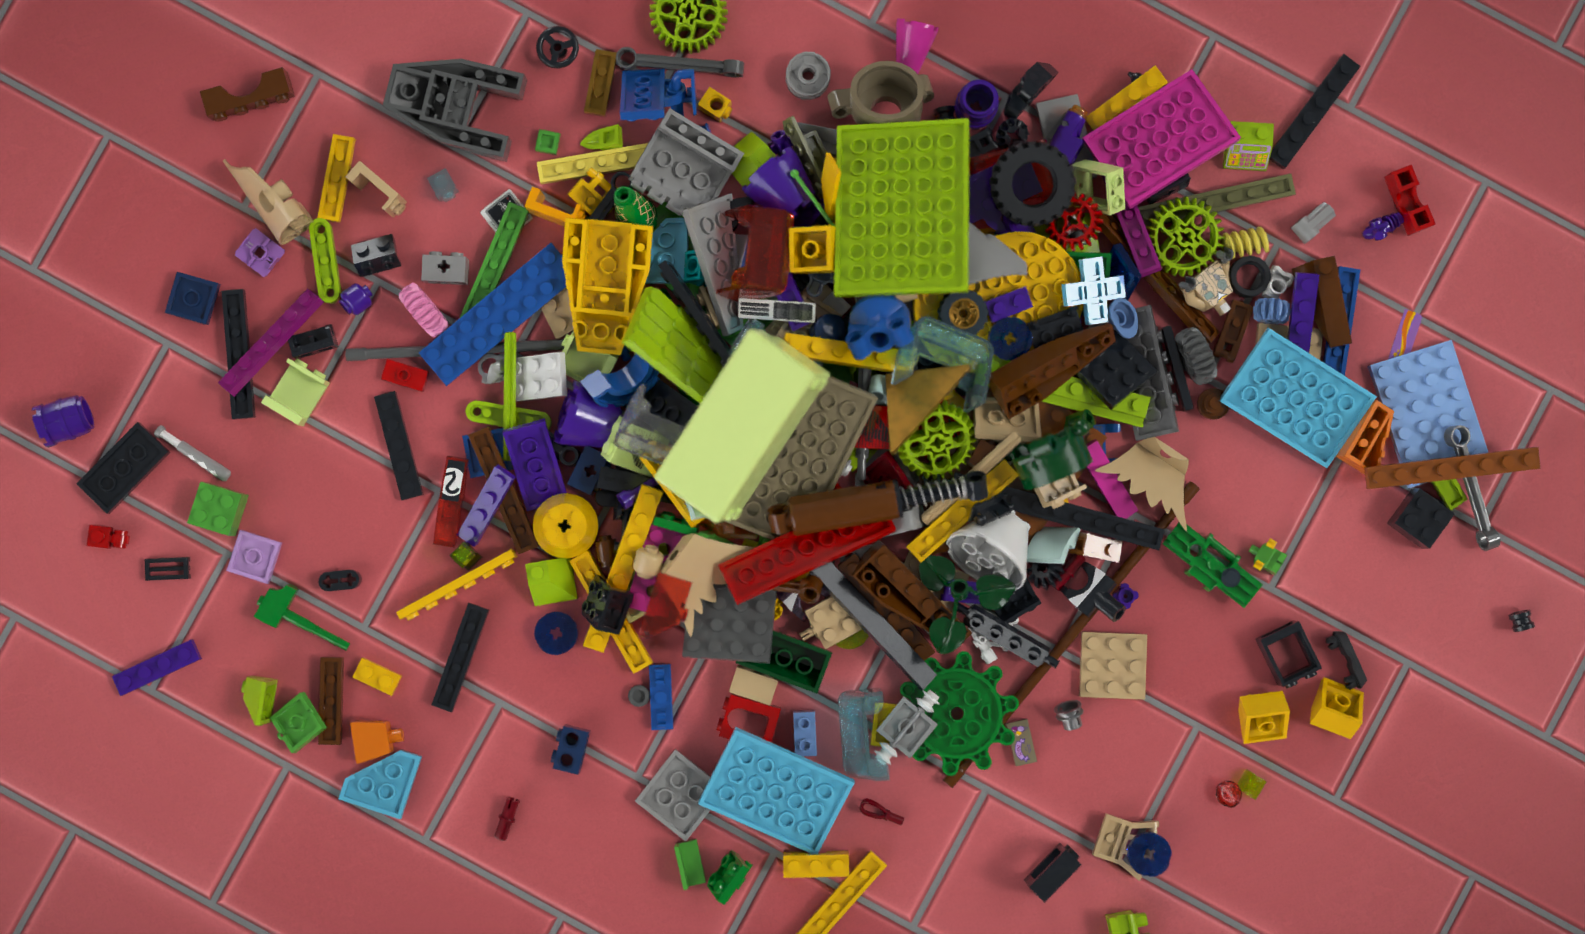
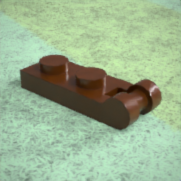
M1235 299L1231 301V309L1227 312L1218 341L1212 353L1214 357L1225 358L1230 363L1235 361L1254 306ZM1225 343L1232 345L1230 351L1223 349Z

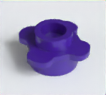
M1123 583L1120 585L1118 592L1113 594V597L1126 606V609H1129L1134 600L1138 599L1139 594L1137 591L1129 588L1127 583Z

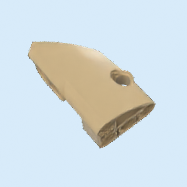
M226 159L223 160L280 245L292 241L309 229L310 223L314 222L312 217L295 198L289 199L293 196V193L282 179L269 186L251 167H234Z

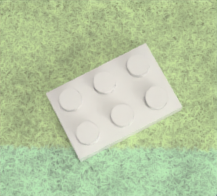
M565 352L516 358V402L567 396Z

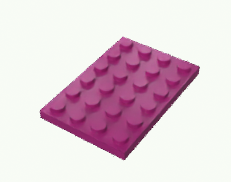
M1193 69L1082 138L1097 162L1123 167L1125 203L1129 209L1241 139Z

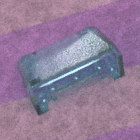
M880 688L847 690L842 692L838 698L844 772L852 778L874 781L890 780L888 764L882 759L875 758V753L870 754L867 715L877 714L883 707V692Z

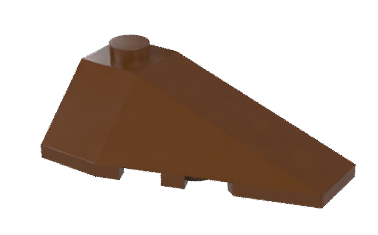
M1335 256L1312 260L1293 268L1292 273L1294 277L1296 272L1319 274L1314 321L1329 347L1333 348L1352 344Z

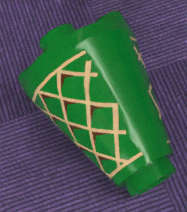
M622 186L615 191L616 222L653 226V229L657 226V209L651 200L630 187Z

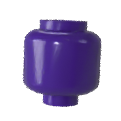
M354 283L340 294L341 300L339 302L349 315L351 313L359 315L372 305L370 297L373 294L366 285L362 287Z

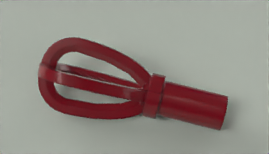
M866 798L860 804V811L868 817L889 820L898 825H902L904 822V817L892 813L888 809L886 810L876 801ZM864 805H873L884 814L867 811L864 809Z

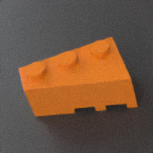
M1375 400L1336 457L1364 475V467L1381 465V460L1385 455L1384 446L1386 438L1389 437L1394 411L1378 400Z

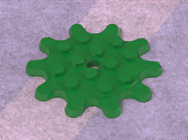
M966 651L957 654L954 666L949 669L941 667L937 659L933 657L927 658L925 660L926 664L937 676L928 684L924 691L928 692L930 689L940 697L937 700L940 705L934 704L932 706L934 712L926 711L925 714L938 725L914 753L913 758L917 761H923L931 754H938L943 760L942 770L948 776L955 775L958 772L960 762L966 758L972 759L981 770L989 769L992 765V760L988 753L990 745L998 742L1007 746L1011 745L1015 740V734L1003 725L1002 719L1006 713L1013 712L1019 707V701L1015 696H1001L996 690V685L1003 675L1001 668L991 666L985 672L977 673L972 668V656ZM905 682L900 687V693L904 697L908 698L916 707L920 706L916 698H923V690L920 691L912 682ZM955 707H960L964 712L963 717L959 720H955L951 716V711Z

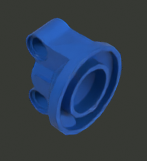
M892 295L866 296L858 300L852 307L849 317V332L845 341L854 359L862 360L873 351L885 352L891 349L893 345L903 347L913 341L914 336L911 332L909 309L898 298Z

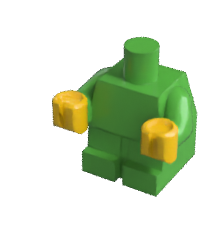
M1271 538L1261 548L1252 545L1248 551L1255 555L1254 568L1259 571L1264 569L1275 576L1287 558V554L1275 549L1277 542Z

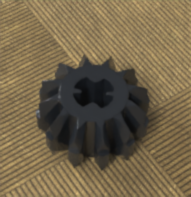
M1029 562L1031 567L1027 569V574L1030 575L1028 579L1031 583H1034L1036 588L1040 589L1043 587L1044 590H1048L1049 585L1056 588L1055 582H1062L1060 576L1064 574L1062 564Z

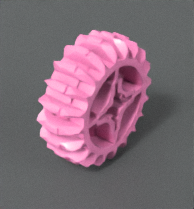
M411 283L402 289L399 293V299L421 327L432 337L443 333L448 327V321L425 292L415 283Z

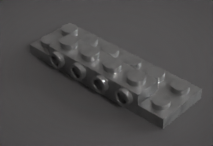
M1151 305L1135 308L1138 317V330L1134 337L1127 339L1157 370L1153 377L1133 392L1151 397L1146 418H1144L1143 428L1133 426L1136 441L1179 432L1175 413L1179 400L1177 394L1172 393L1171 385L1174 384L1172 372L1167 371L1166 364L1169 363V356L1167 351H1163L1161 344L1165 342L1163 331L1158 330L1155 324Z

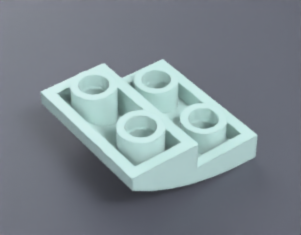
M1043 527L1041 531L1036 532L1028 545L1027 562L1064 564L1068 550L1075 549L1080 529L1072 527Z

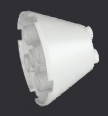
M1014 510L1011 514L998 518L996 516V520L983 526L977 525L974 520L950 535L946 542V545H949L950 548L948 554L961 570L975 580L984 575H998L1012 581L1016 585V590H1018L1026 581L1028 531L1030 530V525L1016 516Z

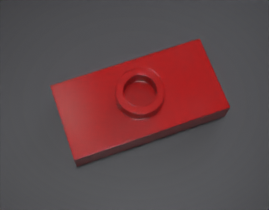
M387 359L381 380L423 392L429 371Z

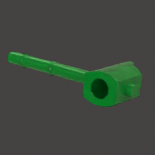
M288 584L282 589L270 588L266 595H261L257 601L259 608L254 617L267 625L277 628L281 621L285 619L345 651L350 646L349 642L289 610L299 591L292 584Z

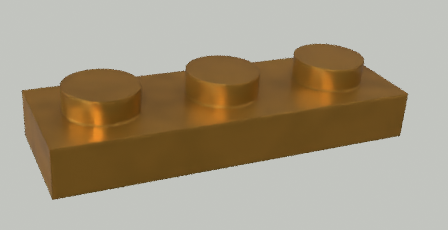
M595 50L584 113L606 117L616 65V52Z

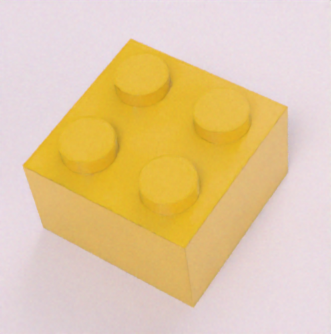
M834 226L789 228L790 273H834Z

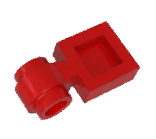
M89 525L86 546L111 549V544L113 543L115 548H126V545L129 544L130 536H128V531L115 530L113 534L114 527Z

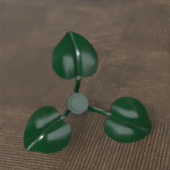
M929 555L923 562L919 563V574L922 583L934 592L940 591L944 585L950 587L951 596L954 598L951 620L946 617H940L933 621L930 626V639L937 653H951L963 644L966 638V626L961 622H955L958 602L966 599L969 592L976 596L979 595V602L983 607L997 610L1008 602L1016 590V585L1007 578L998 575H984L976 581L978 591H975L972 587H968L964 579L952 581L955 577V566L949 559L942 556Z

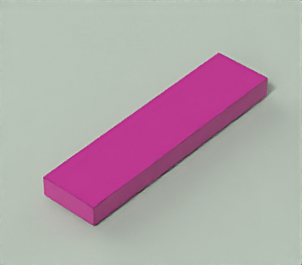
M1094 439L1086 444L1093 459V462L1086 468L1114 515L1127 519L1136 513L1138 509L1123 483L1117 481V474L1095 471L1109 464L1110 461L1098 441Z

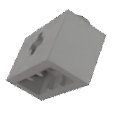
M430 251L429 255H423L421 280L424 283L468 285L469 259L463 256V253L452 252L450 256H443L442 252ZM445 264L450 266V269H446V272L441 269V267H445Z

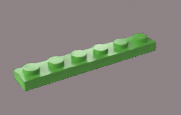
M511 202L508 203L460 318L498 287L529 215L526 208Z

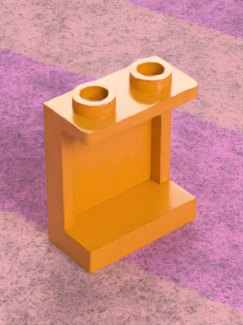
M533 186L524 206L531 215L565 227V218L587 219V216L584 215L585 211L580 204H576L571 215L544 205V194L540 189Z

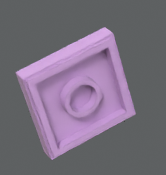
M240 530L226 571L269 584L283 543Z

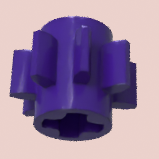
M784 130L774 132L771 135L772 141L768 142L772 152L779 156L783 155V149L787 147L792 148L793 146L790 137L785 134Z

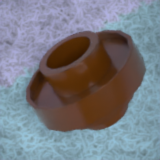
M1210 388L1200 394L1197 400V409L1204 418L1217 420L1224 417L1228 412L1229 407L1219 401L1224 392L1223 390Z

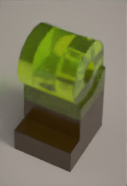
M462 542L450 554V557L460 567H465L468 571L482 558L467 542Z

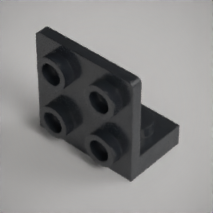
M595 575L594 580L589 585L587 599L582 604V615L596 630L619 635L634 594L630 591L613 588L600 575Z

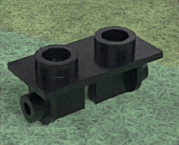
M1008 492L994 495L984 502L976 503L971 508L968 521L975 520L977 525L983 526L996 520V516L1001 518L1011 514L1014 506L1006 500Z

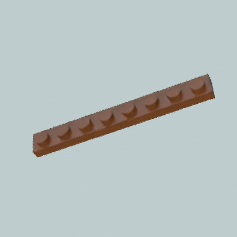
M1539 447L1364 467L1366 489L1541 469Z

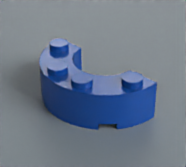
M635 353L631 361L621 370L605 374L601 373L598 369L588 374L580 382L598 405L608 407V404H614L615 407H620L637 400L647 393L660 379L658 377L660 372Z

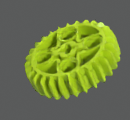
M653 0L656 4H650V9L654 11L649 13V17L654 19L650 23L652 27L657 26L653 30L654 34L661 33L658 36L659 41L666 39V47L672 43L673 51L679 46L682 54L685 48H688L689 53L692 54V50L695 47L698 53H700V46L702 45L707 50V42L715 45L713 37L715 36L720 39L721 34L718 30L725 31V26L721 23L728 22L727 18L723 17L728 15V10L722 9L727 6L726 1L712 0L714 6L701 4L702 0ZM666 6L673 8V11L669 14L662 12ZM691 8L692 14H690L688 19H686L685 14H687L688 10ZM707 14H713L715 19L713 21H706L704 17ZM663 21L676 24L675 35H672L666 29ZM697 27L709 30L704 36L695 39ZM682 31H689L691 33L685 39L679 36Z
M1184 196L1181 202L1180 198L1175 197V204L1171 200H1167L1168 207L1159 205L1161 212L1153 211L1156 218H1148L1152 226H1146V229L1150 231L1149 237L1161 267L1164 266L1163 270L1166 273L1171 269V275L1174 276L1178 270L1179 275L1182 277L1185 276V272L1193 276V269L1197 273H1201L1200 266L1207 268V261L1215 262L1212 255H1216V247H1223L1222 244L1218 243V240L1225 238L1218 235V232L1224 230V228L1217 226L1222 220L1214 219L1218 213L1216 211L1210 212L1211 205L1204 207L1205 201L1201 200L1197 204V198H1191L1189 203V198ZM1182 209L1191 210L1183 220L1174 215L1173 212ZM1200 214L1202 222L1199 225H1195L1194 218ZM1170 217L1172 225L1166 229L1164 221ZM1208 226L1210 229L1209 243L1200 237ZM1158 230L1168 237L1160 247L1157 240ZM1180 232L1186 233L1185 236L1187 237L1188 241L1182 240L1183 237L1181 236ZM1202 245L1204 251L1201 255L1197 256L1196 248ZM1169 248H1173V256L1167 259L1166 251ZM1185 253L1195 259V261L1190 263H1177Z
M946 400L941 405L939 403L937 409L928 417L929 419L931 416H936V419L933 422H927L928 419L926 418L921 423L922 429L917 430L897 450L903 464L908 466L911 472L915 470L918 476L923 473L926 479L930 474L935 480L937 474H941L942 478H945V472L953 475L952 469L954 468L960 471L959 464L967 465L964 458H971L972 456L968 450H975L972 444L976 442V438L973 436L975 434L972 427L973 422L960 406L957 408L953 402L949 405ZM942 415H948L956 421L944 424ZM961 431L958 437H952L955 432ZM913 442H919L916 447H910ZM959 447L950 457L949 449ZM927 455L929 463H923L915 457ZM944 456L940 462H935L936 458Z

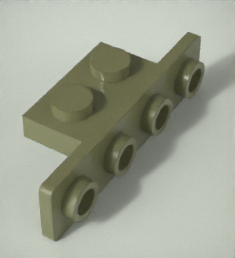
M791 116L783 121L784 132L790 137L793 150L800 158L816 195L821 200L823 199L821 178L827 152L817 131L814 130L803 135L795 117Z

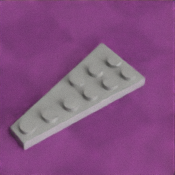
M732 193L682 211L723 336L744 329L743 318H738L739 300L737 289L740 288V281L736 280L738 256L736 235L732 232V221H734V212H731L730 201H733Z

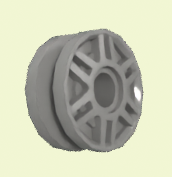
M802 52L795 55L786 68V84L789 91L802 100H813L820 97L826 91L830 82L831 70L828 62L815 52ZM804 72H811L814 78L806 80L802 74Z

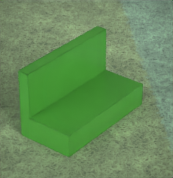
M697 839L676 843L674 849L683 890H687L689 886L706 883Z

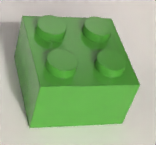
M200 482L187 523L227 536H236L249 495L212 483Z

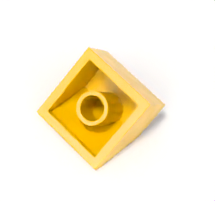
M1323 677L1311 707L1310 724L1351 739L1362 725L1364 692L1354 688L1349 690L1345 685Z
M1283 691L1240 696L1238 712L1244 744L1287 738L1290 709Z

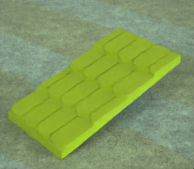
M652 286L646 287L622 343L701 404L724 369L720 363L722 358L718 352L715 354L708 345L710 340L706 335L703 336L696 327L698 323L694 318H690L682 307H677L659 289Z

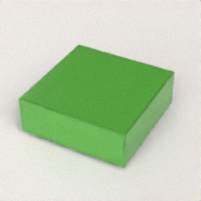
M539 129L535 151L557 155L561 134Z

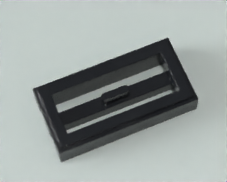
M190 557L145 559V581L191 579V574H189ZM183 562V566L150 567V563ZM184 570V575L150 576V572Z

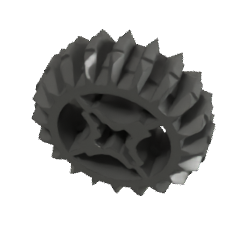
M1194 327L1186 328L1175 336L1178 353L1191 380L1198 385L1211 382L1217 377L1218 369L1215 357L1205 337Z

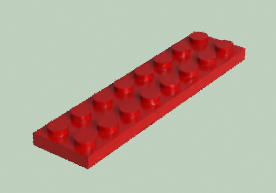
M892 520L798 536H795L792 530L719 564L718 567L736 604L739 605L896 532V527Z

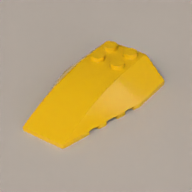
M565 218L562 264L569 295L577 351L613 355L622 354L625 345L622 343V340L637 308L650 271L653 226L595 219Z

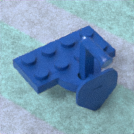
M665 69L622 71L620 120H658L659 118H665V107L671 106L672 110L684 116L683 103L692 102L693 115H697L694 69L678 70L671 79H665ZM681 79H691V87H687V93L685 84L681 82ZM705 123L704 126H700L711 133L708 123Z

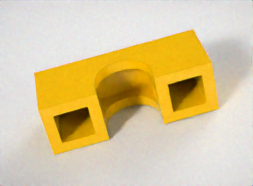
M848 850L826 851V853L808 854L805 851L783 852L784 878L849 877Z

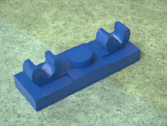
M671 664L649 665L651 730L674 729Z

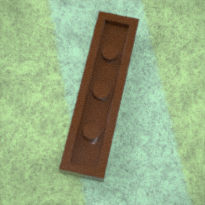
M320 657L319 716L327 728L318 735V745L342 744L344 657Z

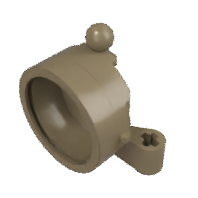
M879 61L869 64L858 71L852 80L851 88L834 90L828 94L827 98L834 118L840 119L852 114L853 119L858 125L920 121L923 103L931 101L934 98V92L927 75H918L912 68L899 62ZM889 101L896 104L901 112L896 114H880L871 110L877 103Z

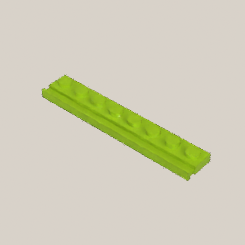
M983 354L976 385L990 388L987 375L1011 362V360ZM1071 377L1041 402L1079 412L1088 409L1094 416L1143 428L1144 418H1146L1151 397L1132 393L1110 410L1081 379Z

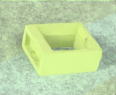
M1087 159L1072 164L1074 177H1076L1074 190H1076L1077 199L1081 193L1085 194V200L1091 197L1093 199L1092 204L1097 203L1099 205L1097 210H1101L1103 214L1112 215L1125 209L1123 167ZM1092 173L1106 176L1107 200L1093 196Z

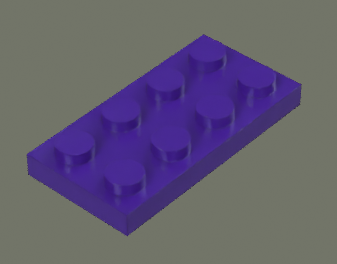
M545 419L502 431L527 511L538 509L546 499L554 495L567 493Z

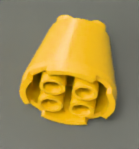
M569 493L557 494L546 499L537 509L533 520V532L540 547L548 554L558 558H573L586 552L594 543L598 533V518L593 507L584 498ZM564 519H566L571 528L566 529V532H561L562 528L558 527V523H563Z

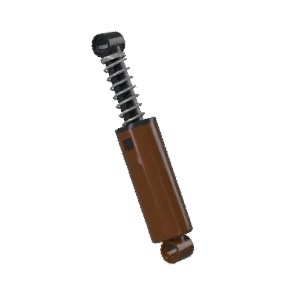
M971 471L964 477H959V480L952 478L951 481L947 482L943 479L942 483H938L935 480L931 485L926 482L925 486L917 484L916 487L912 488L908 485L907 489L899 487L898 481L895 479L789 497V507L781 503L774 504L768 508L770 530L774 534H784L793 528V534L798 536L903 518L902 507L907 506V509L911 505H915L918 508V504L924 503L927 506V503L933 502L935 505L936 501L942 500V503H944L947 499L953 502V498L980 501L988 496L986 474L982 471Z

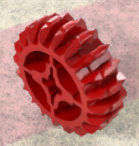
M1075 193L1069 207H1081L1071 213L1063 212L1061 217L1065 224L1062 228V233L1059 234L1057 230L1058 218L1049 224H1045L1049 226L1045 229V232L1047 234L1052 233L1049 238L1053 241L1056 240L1055 242L1059 245L1063 243L1062 248L1065 251L1069 245L1072 252H1075L1076 245L1079 246L1080 250H1084L1083 243L1086 242L1088 246H1091L1092 243L1089 239L1092 237L1094 240H1097L1098 236L1094 233L1102 232V228L1097 226L1104 223L1103 219L1098 218L1103 215L1101 210H1097L1099 205L1097 203L1092 204L1093 199L1091 197L1085 200V194L1083 193L1077 199V194ZM1087 210L1091 216L1089 228L1083 224L1084 213ZM1071 219L1077 220V221H1078V224H1077V225H1075V224H1072V225H1071V223H1070L1069 221H1070ZM1076 231L1083 233L1082 236L1077 238H1066Z

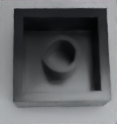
M1415 488L1410 490L1387 524L1421 549H1430L1455 513L1421 488Z

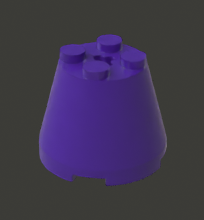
M791 147L783 149L782 156L777 155L774 158H770L749 178L751 183L748 187L744 185L742 191L747 197L781 221H791L793 223L802 215L800 211L803 208H810L814 203L798 181L791 177V170H798L799 177L814 197L816 192L798 155Z
M573 380V391L568 389L567 396H565L558 416V430L554 432L553 442L561 445L603 448L604 443L612 432L613 424L617 422L619 416L624 418V415H622L623 410H621V407H615L614 404H608V407L598 405L581 382Z

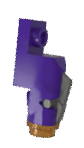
M1073 105L1072 108H1069L1067 113L1065 112L1048 133V137L1051 140L1050 145L1055 146L1060 152L1065 154L1070 164L1075 163L1083 148V140L1079 139L1088 119L1086 117L1088 112L1078 105Z

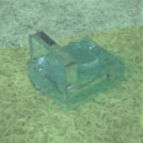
M446 168L427 178L440 202H448L456 197L455 194L459 192Z

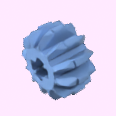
M1260 298L1255 301L1253 319L1265 324H1284L1289 321L1290 303L1280 298Z

